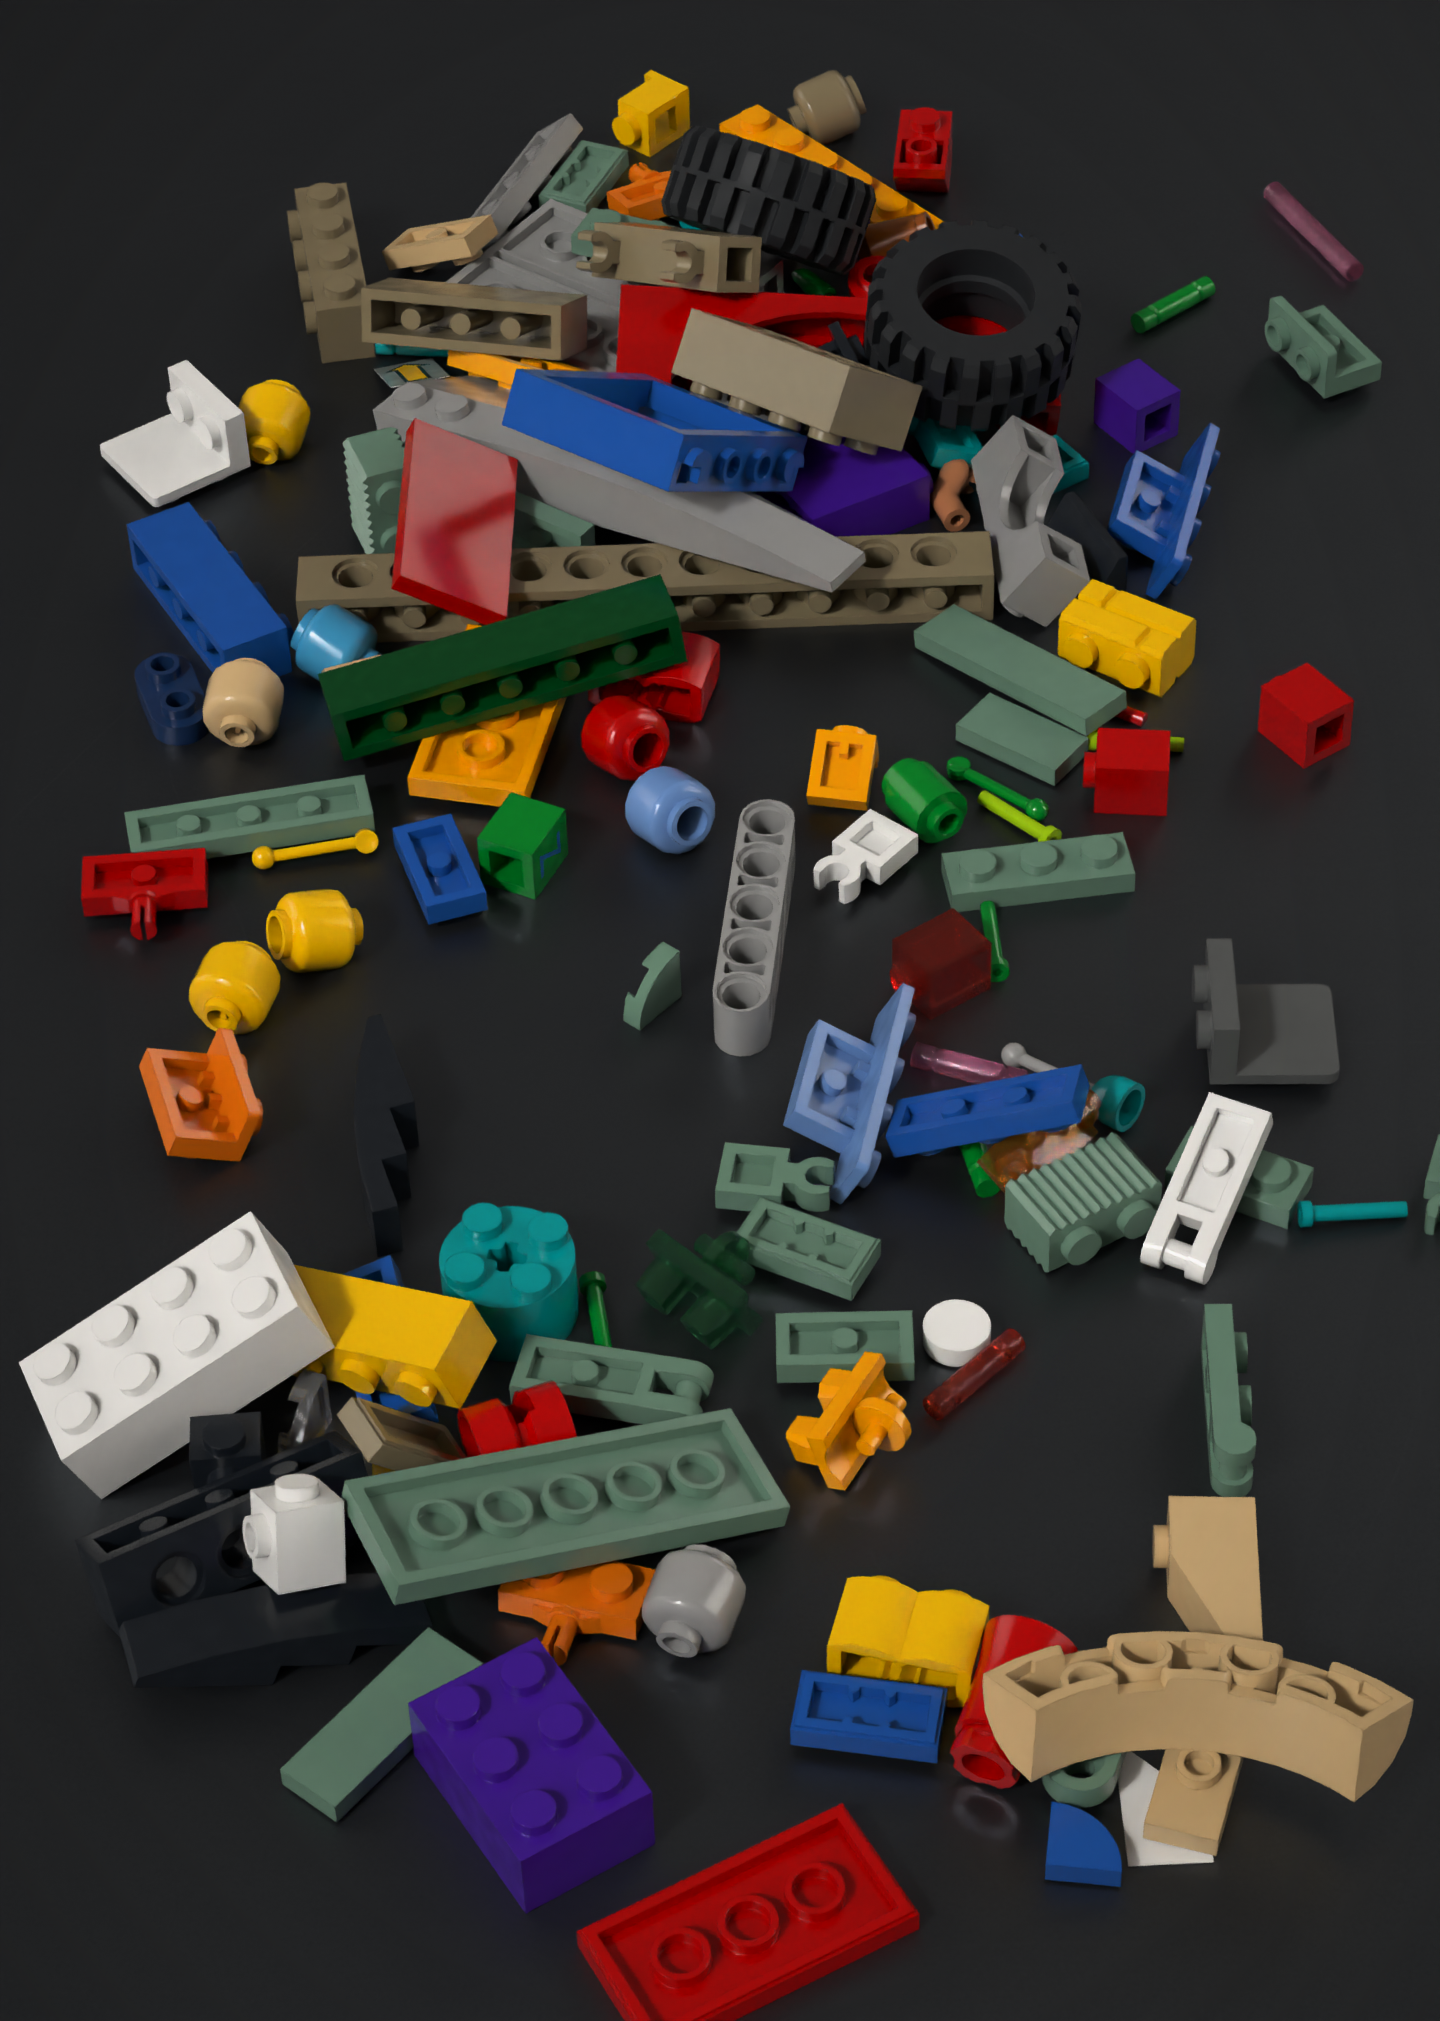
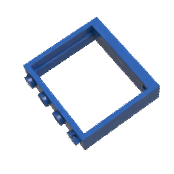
M516 369L501 424L668 492L792 491L798 469L804 467L803 452L808 438L792 430L644 373Z

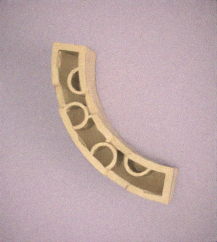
M1151 1631L1113 1634L1108 1638L1107 1647L1083 1650L1064 1655L1060 1645H1055L1015 1658L983 1673L982 1684L985 1713L994 1738L1010 1763L1030 1782L1077 1762L1105 1755L1143 1750L1191 1749L1245 1757L1279 1766L1327 1786L1353 1802L1369 1791L1392 1764L1405 1739L1414 1701L1384 1682L1338 1662H1332L1329 1671L1309 1664L1283 1658V1648L1276 1643L1201 1632Z

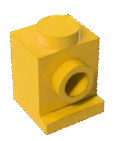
M650 70L644 74L645 82L618 99V117L612 121L613 133L620 143L648 157H652L682 137L690 129L689 87Z

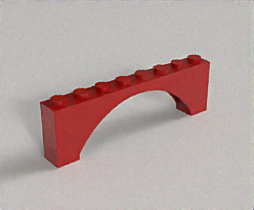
M621 284L616 372L644 373L690 391L692 380L673 374L671 371L691 308L759 326L815 347L832 341L828 325L838 321L846 337L848 338L856 334L863 346L868 298L771 292L717 293L680 287ZM951 316L936 321L952 331L968 335H993L1007 331L1006 328L993 321L975 316ZM1061 394L1051 403L1047 402L1046 409L1030 419L1023 415L1021 420L1050 436L1057 435L1061 410ZM995 424L998 429L1001 428L999 424Z

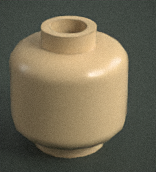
M239 658L222 664L214 670L208 681L203 704L204 724L214 736L234 747L259 745L269 740L279 725L284 700L283 683L278 675L266 664L253 658Z

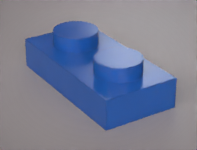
M451 813L392 828L395 849L428 925L488 910L486 890Z

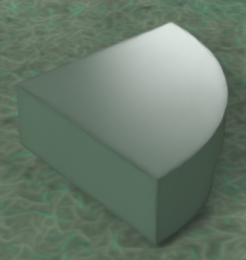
M665 942L658 944L643 961L642 965L649 970L641 982L636 996L628 992L625 998L623 1021L639 1031L682 996L680 951Z

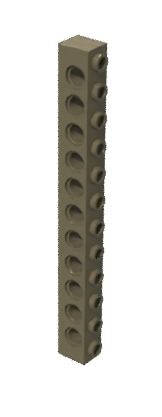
M990 531L837 537L864 551L866 562L832 593L659 543L512 549L506 619L661 574L678 613L681 631L928 622L953 604L984 620H993L994 568ZM395 553L298 557L296 587L298 624L309 610L313 608L321 610L327 605L337 604L372 624L378 634L377 643L432 641L463 632L467 624L484 626L471 619L391 589Z

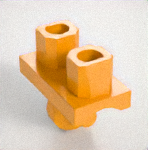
M865 1351L852 1371L830 1368L819 1383L818 1399L824 1411L819 1418L797 1415L786 1431V1439L795 1460L818 1466L828 1488L845 1491L868 1456L874 1455L877 1449L898 1451L904 1447L911 1435V1424L903 1413L907 1405L906 1401L886 1381L883 1371L886 1361L881 1353Z

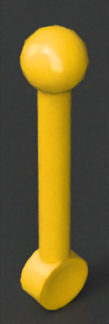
M363 828L354 837L277 850H272L268 846H260L253 851L252 862L256 868L266 870L278 861L357 849L361 853L369 854L377 849L379 839L373 830Z

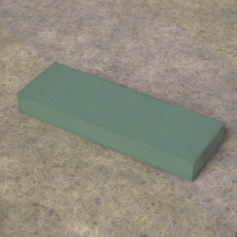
M428 1627L280 1769L282 1784L335 1822H338L413 1749L408 1703L483 1665V1663Z

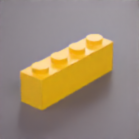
M294 1265L335 1348L293 1374L295 1377L308 1382H315L318 1378L336 1381L363 1394H372L375 1390L395 1394L421 1407H429L432 1403L461 1409L497 1342L472 1301Z

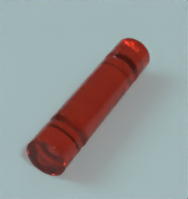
M1012 1328L1006 1329L992 1343L988 1344L946 1379L941 1386H938L923 1399V1406L926 1412L935 1420L940 1421L946 1417L957 1405L965 1401L1003 1369L1008 1362H1011L1026 1349L1023 1337Z

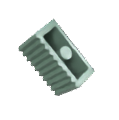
M388 427L348 437L342 443L345 448L343 454L346 457L344 461L347 467L345 472L348 476L346 481L349 485L347 490L350 494L348 499L351 503L349 508L352 512L350 517L353 520L351 526L366 554L395 553L405 442L402 441L401 435H398L397 428Z
M1111 1132L1106 1139L1100 1137L1095 1144L1089 1142L1084 1149L1078 1147L1073 1154L1067 1152L1062 1159L1055 1158L1051 1164L1044 1163L1039 1170L1033 1168L1028 1175L1022 1173L1017 1180L1011 1178L1005 1185L1004 1222L1007 1229L1012 1230L1014 1237L1019 1238L1022 1247H1027L1029 1255H1034L1037 1264L1042 1265L1044 1272H1050L1067 1263L1081 1265L1094 1257L1101 1247L1124 1236L1129 1239H1135L1149 1231L1161 1203L1162 1183L1118 1134Z

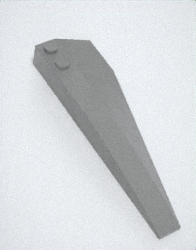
M467 375L411 381L396 388L392 395L373 409L377 430L388 427L397 428L398 435H401V439L404 442L407 429L414 418H417L518 459L517 492L590 522L595 526L831 593L866 562L864 551L752 492H668L503 426L501 424L511 389L499 386L497 380Z

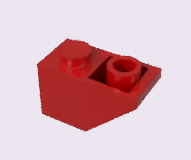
M921 107L915 110L901 109L893 166V178L897 191L948 193L952 166V111H937L929 107Z

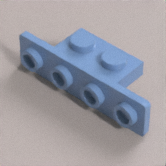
M905 983L900 985L877 1015L869 1043L820 1019L807 1035L783 1126L840 1153L834 1185H832L830 1191V1199L839 1204L845 1201L856 1186L861 1188L868 1186L881 1160V1153L874 1150L875 1144L884 1133L891 1119L893 1106L886 1103L887 1097L899 1081L905 1065V1060L898 1057L899 1050L908 1040L916 1022V1015L909 1012L915 988Z

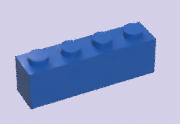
M187 502L127 524L133 569L212 673L222 664L239 658L259 660L275 672L278 677L292 672L289 647H291L294 632L288 618L283 613L276 614L272 609L263 586L258 581L253 583L245 574L238 554L234 550L227 551L221 544L217 529L211 520L203 521L192 505Z

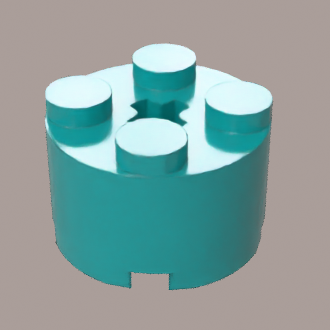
M478 1203L467 1208L462 1214V1221L449 1232L440 1249L439 1267L442 1295L473 1302L497 1340L488 1360L501 1362L518 1361L526 1334L565 1340L574 1329L579 1316L575 1246L569 1234L566 1220L556 1213H544L520 1206L497 1207L491 1203Z

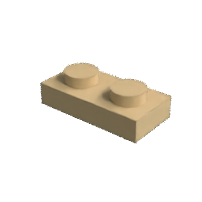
M491 215L407 229L381 252L389 270L411 267L413 272H421L436 266L440 262L450 260L453 261L454 265H464L482 256V248L498 235V231Z

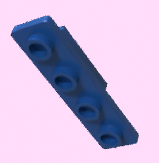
M1212 423L1208 424L1184 456L1179 473L1138 450L1135 451L1125 465L1106 530L1125 547L1136 550L1154 560L1145 594L1155 600L1169 583L1177 586L1181 582L1192 561V556L1187 554L1186 551L1195 540L1201 528L1202 521L1196 518V515L1204 506L1211 491V485L1205 482L1216 467L1221 452L1215 449L1220 428Z

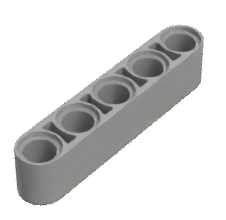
M772 799L758 800L750 803L742 810L739 817L712 989L715 1043L720 1050L729 1055L739 1057L751 1056L761 1052L768 1046L771 1039L796 866L794 812L787 804Z

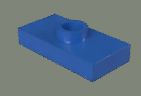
M802 1670L790 1727V1745L938 1763L947 1709L948 1688Z

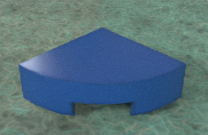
M1052 1801L1045 1880L1121 1887V1855L1113 1836L1107 1828L1095 1817L1079 1808Z

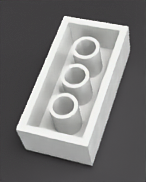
M250 1211L20 1361L19 1365L61 1461L100 1499H103L189 1443L190 1417L233 1414L329 1352L335 1346L288 1252Z

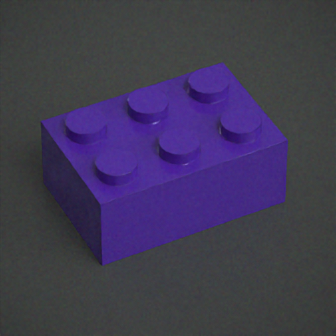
M537 1637L408 1703L415 1757L525 1914L655 1845L652 1791Z

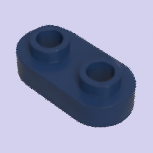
M169 652L156 653L143 660L137 666L134 674L136 689L154 736L159 741L174 746L192 744L206 736L209 730L203 722L205 695L192 664L186 658Z

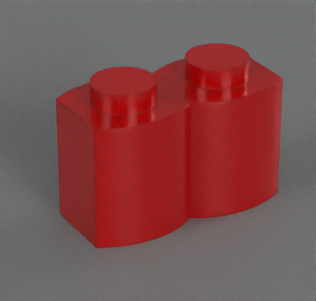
M682 632L687 662L588 690V701L596 705L607 697L615 695L628 696L653 708L665 720L683 723L702 721L720 676V644L699 634Z

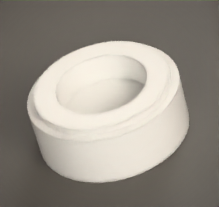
M947 1300L936 1304L926 1313L923 1320V1346L926 1353L936 1362L951 1367L968 1366L981 1360L989 1351L991 1344V1321L986 1311L977 1304L966 1300Z

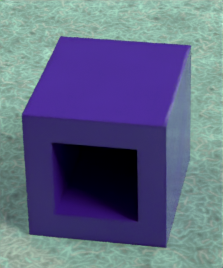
M1138 358L1095 378L1093 423L1134 454L1136 450L1143 452L1178 435L1181 390Z

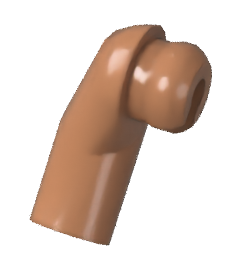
M953 459L943 465L933 483V492L930 494V503L945 528L950 532L964 529L970 521V514L960 499V495H968L974 491L969 485V481L975 483L972 465L967 464L964 459Z

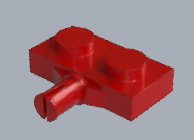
M206 848L82 857L81 901L84 917L132 913L131 935L138 940H143V924L145 923L147 940H150L157 934V911L208 908V862Z

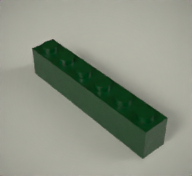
M659 574L318 674L331 723L345 762L687 662L688 660L678 613L662 576Z

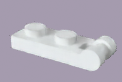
M1209 1092L1146 1235L1140 1256L1142 1264L1160 1270L1165 1265H1169L1183 1270L1186 1279L1203 1285L1207 1284L1215 1268L1218 1251L1273 1126L1271 1112ZM1180 1224L1199 1230L1193 1245L1174 1239Z

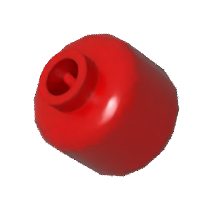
M615 695L604 698L596 704L585 718L581 731L582 748L588 760L597 767L618 779L636 781L638 777L648 770L659 767L666 758L670 745V730L664 717L653 708L632 697Z

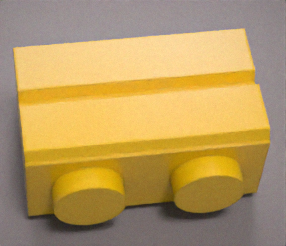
M1092 579L1081 590L1078 599L1074 598L1061 612L1058 629V656L1079 668H1088L1116 679L1128 688L1141 689L1162 698L1175 683L1176 677L1179 678L1192 664L1195 653L1197 620Z

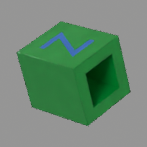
M511 792L477 837L482 883L536 900L569 854L566 809Z

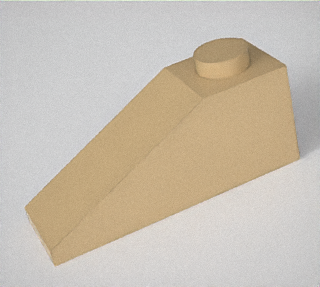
M1169 1496L1167 1524L1153 1525L1152 1556L1153 1568H1166L1167 1598L1190 1632L1231 1635L1263 1641L1255 1497Z

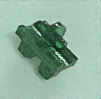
M658 1229L646 1242L655 1259L649 1264L635 1284L636 1288L647 1303L665 1315L670 1313L688 1291L698 1297L696 1302L680 1320L686 1330L709 1349H714L736 1326L751 1336L763 1322L761 1316L747 1306L749 1299L747 1292L732 1282L735 1279L744 1286L749 1284L755 1276V1269L746 1263L750 1251L749 1241L735 1231H727L715 1240L707 1234L700 1235L694 1243V1250L703 1256L702 1259L661 1229Z

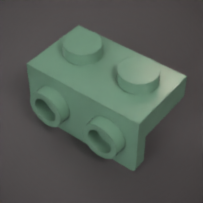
M1281 295L1270 299L1268 321L1265 323V336L1269 346L1273 351L1278 352L1297 371L1299 377L1307 381L1324 399L1380 380L1382 361L1324 305L1299 313Z

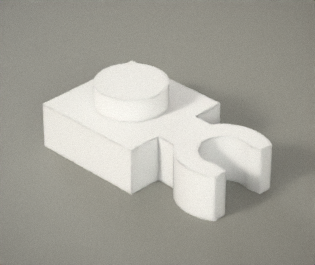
M869 809L832 841V855L826 856L814 866V888L821 890L831 881H840L839 901L847 904L855 900L860 894L861 882L865 878L881 885L918 853V834Z

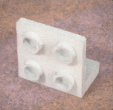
M188 360L168 367L171 391L167 393V403L171 411L170 414L100 444L101 456L153 507H160L174 502L182 496L214 482L221 481L251 466L244 413Z

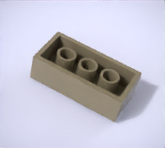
M691 308L671 371L673 374L692 380L691 392L719 401L722 400L723 394L726 393L728 394L726 400L729 401L728 406L758 416L761 415L762 409L765 408V415L768 416L767 421L797 431H800L801 425L804 423L806 424L804 430L808 431V437L835 446H840L842 438L846 437L844 446L875 456L879 446L902 452L923 387L774 331Z

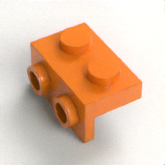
M218 1028L207 1053L147 1048L139 1069L167 1156L240 1162L251 1137L256 1136L261 1129L263 1106L261 1100L255 1097L248 1076L247 1059L244 1054L240 1053L233 1030Z

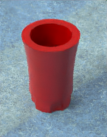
M1001 1615L987 1622L977 1668L967 1700L955 1726L956 1738L950 1750V1754L955 1760L953 1767L963 1776L975 1783L989 1784L998 1789L1010 1788L1017 1783L1021 1772L1010 1763L995 1740L985 1713L982 1687L983 1673L1015 1658L1055 1645L1061 1646L1064 1655L1078 1652L1079 1650L1074 1643L1063 1633L1046 1623L1019 1615Z

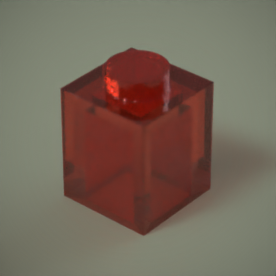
M952 908L892 939V969L890 970L892 986L895 992L902 983L915 988L912 1004L929 1020H932L991 988L992 943Z

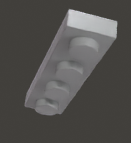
M571 113L534 135L471 216L473 218L491 215L498 231V235L482 248L483 251L508 233V226L516 223L529 212L532 205L528 200L544 189L552 178L550 175L551 170L562 165L573 152L571 144L581 133L583 127Z

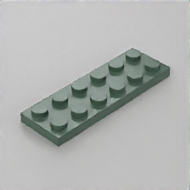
M731 1408L345 1480L341 1496L344 1500V1509L394 1605L783 1527L791 1507Z

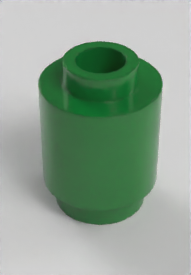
M905 758L895 763L883 778L881 788L885 795L887 807L911 831L917 833L923 842L937 843L952 837L959 831L967 813V801L930 763L918 761L914 758Z

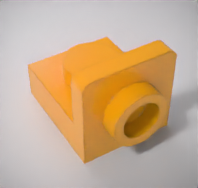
M850 725L835 726L832 730H816L806 794L808 805L868 811L874 768L878 767L879 762L877 735L868 734L865 730Z

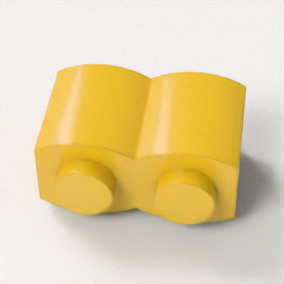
M888 1576L847 1578L827 1644V1673L948 1688L947 1707H964L977 1668L984 1629L989 1621L990 1606L959 1590L948 1589L943 1591L917 1592Z

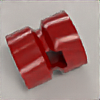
M552 1380L515 1391L512 1403L509 1405H505L499 1399L493 1398L458 1409V1426L466 1457L577 1437L564 1396L558 1385Z

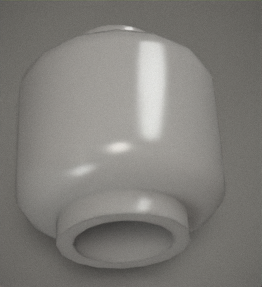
M693 1544L686 1546L682 1550L668 1553L658 1563L643 1601L642 1618L648 1629L657 1636L656 1641L658 1645L665 1651L679 1657L689 1658L696 1656L697 1653L717 1651L730 1640L745 1601L746 1585L736 1570L735 1562L726 1553L707 1545Z

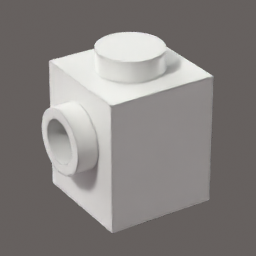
M308 1474L284 1475L277 1478L273 1486L250 1489L251 1515L245 1516L243 1520L244 1544L248 1555L252 1558L253 1571L272 1590L280 1595L346 1583L344 1500L320 1479Z

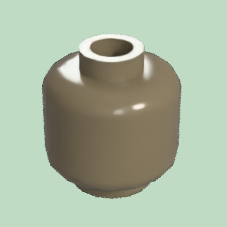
M835 70L827 71L798 84L793 90L795 106L787 109L793 127L804 134H808L809 137L822 145H827L857 131L861 125L860 115L866 113L864 101L852 76L849 75L844 78L841 73Z

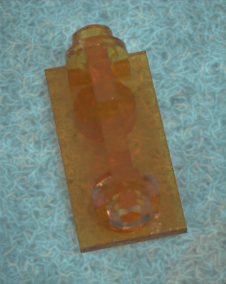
M1089 1089L1081 1123L1072 1124L1058 1132L1048 1133L1040 1130L1009 1136L1000 1142L994 1143L976 1162L1005 1194V1185L1011 1178L1017 1180L1022 1173L1028 1175L1033 1168L1039 1170L1044 1163L1051 1164L1055 1158L1062 1159L1067 1152L1073 1154L1078 1147L1083 1148L1098 1133L1093 1124L1099 1117L1098 1109L1101 1107L1099 1097Z

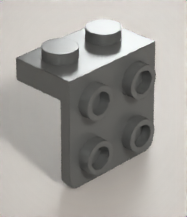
M1232 938L1206 939L1204 965H1193L1192 996L1193 1003H1203L1204 1010H1197L1196 1046L1197 1049H1207L1210 1085L1331 1084L1337 1081L1340 1064L1330 988L1323 984H1236Z

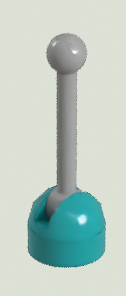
M1019 1043L1007 1044L1001 1053L1003 1063L1010 1068L1023 1066L1036 1073L1059 1069L1028 1055L1026 1049ZM1118 1075L1100 1078L1095 1084L1089 1082L1090 1087L1087 1096H1090L1089 1105L1092 1115L1102 1124L1119 1132H1124L1131 1128L1138 1119L1144 1105V1086L1127 1077Z

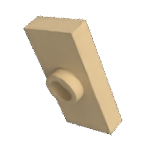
M1165 1749L1144 1821L1143 1838L1217 1856L1244 1757L1213 1751Z

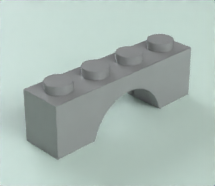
M1012 415L973 457L971 464L983 515L984 528L986 531H990L993 566L1001 604L1014 616L1019 618L1027 617L1047 627L1090 582L1082 545L1044 525L1049 501L1064 475L1057 440Z

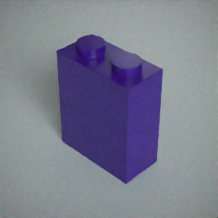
M846 437L842 438L840 446L811 438L806 441L803 452L804 467L798 469L792 491L756 492V495L835 537L891 535L929 520L930 494L933 492V481L927 467L922 463H918L904 448L901 452L879 446L875 456L844 446Z

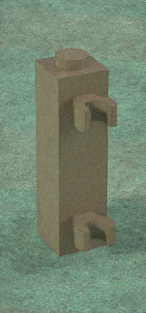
M594 222V230H583L578 233V240L592 242L593 256L589 261H577L576 268L581 271L592 272L593 277L717 293H759L762 237L626 222Z

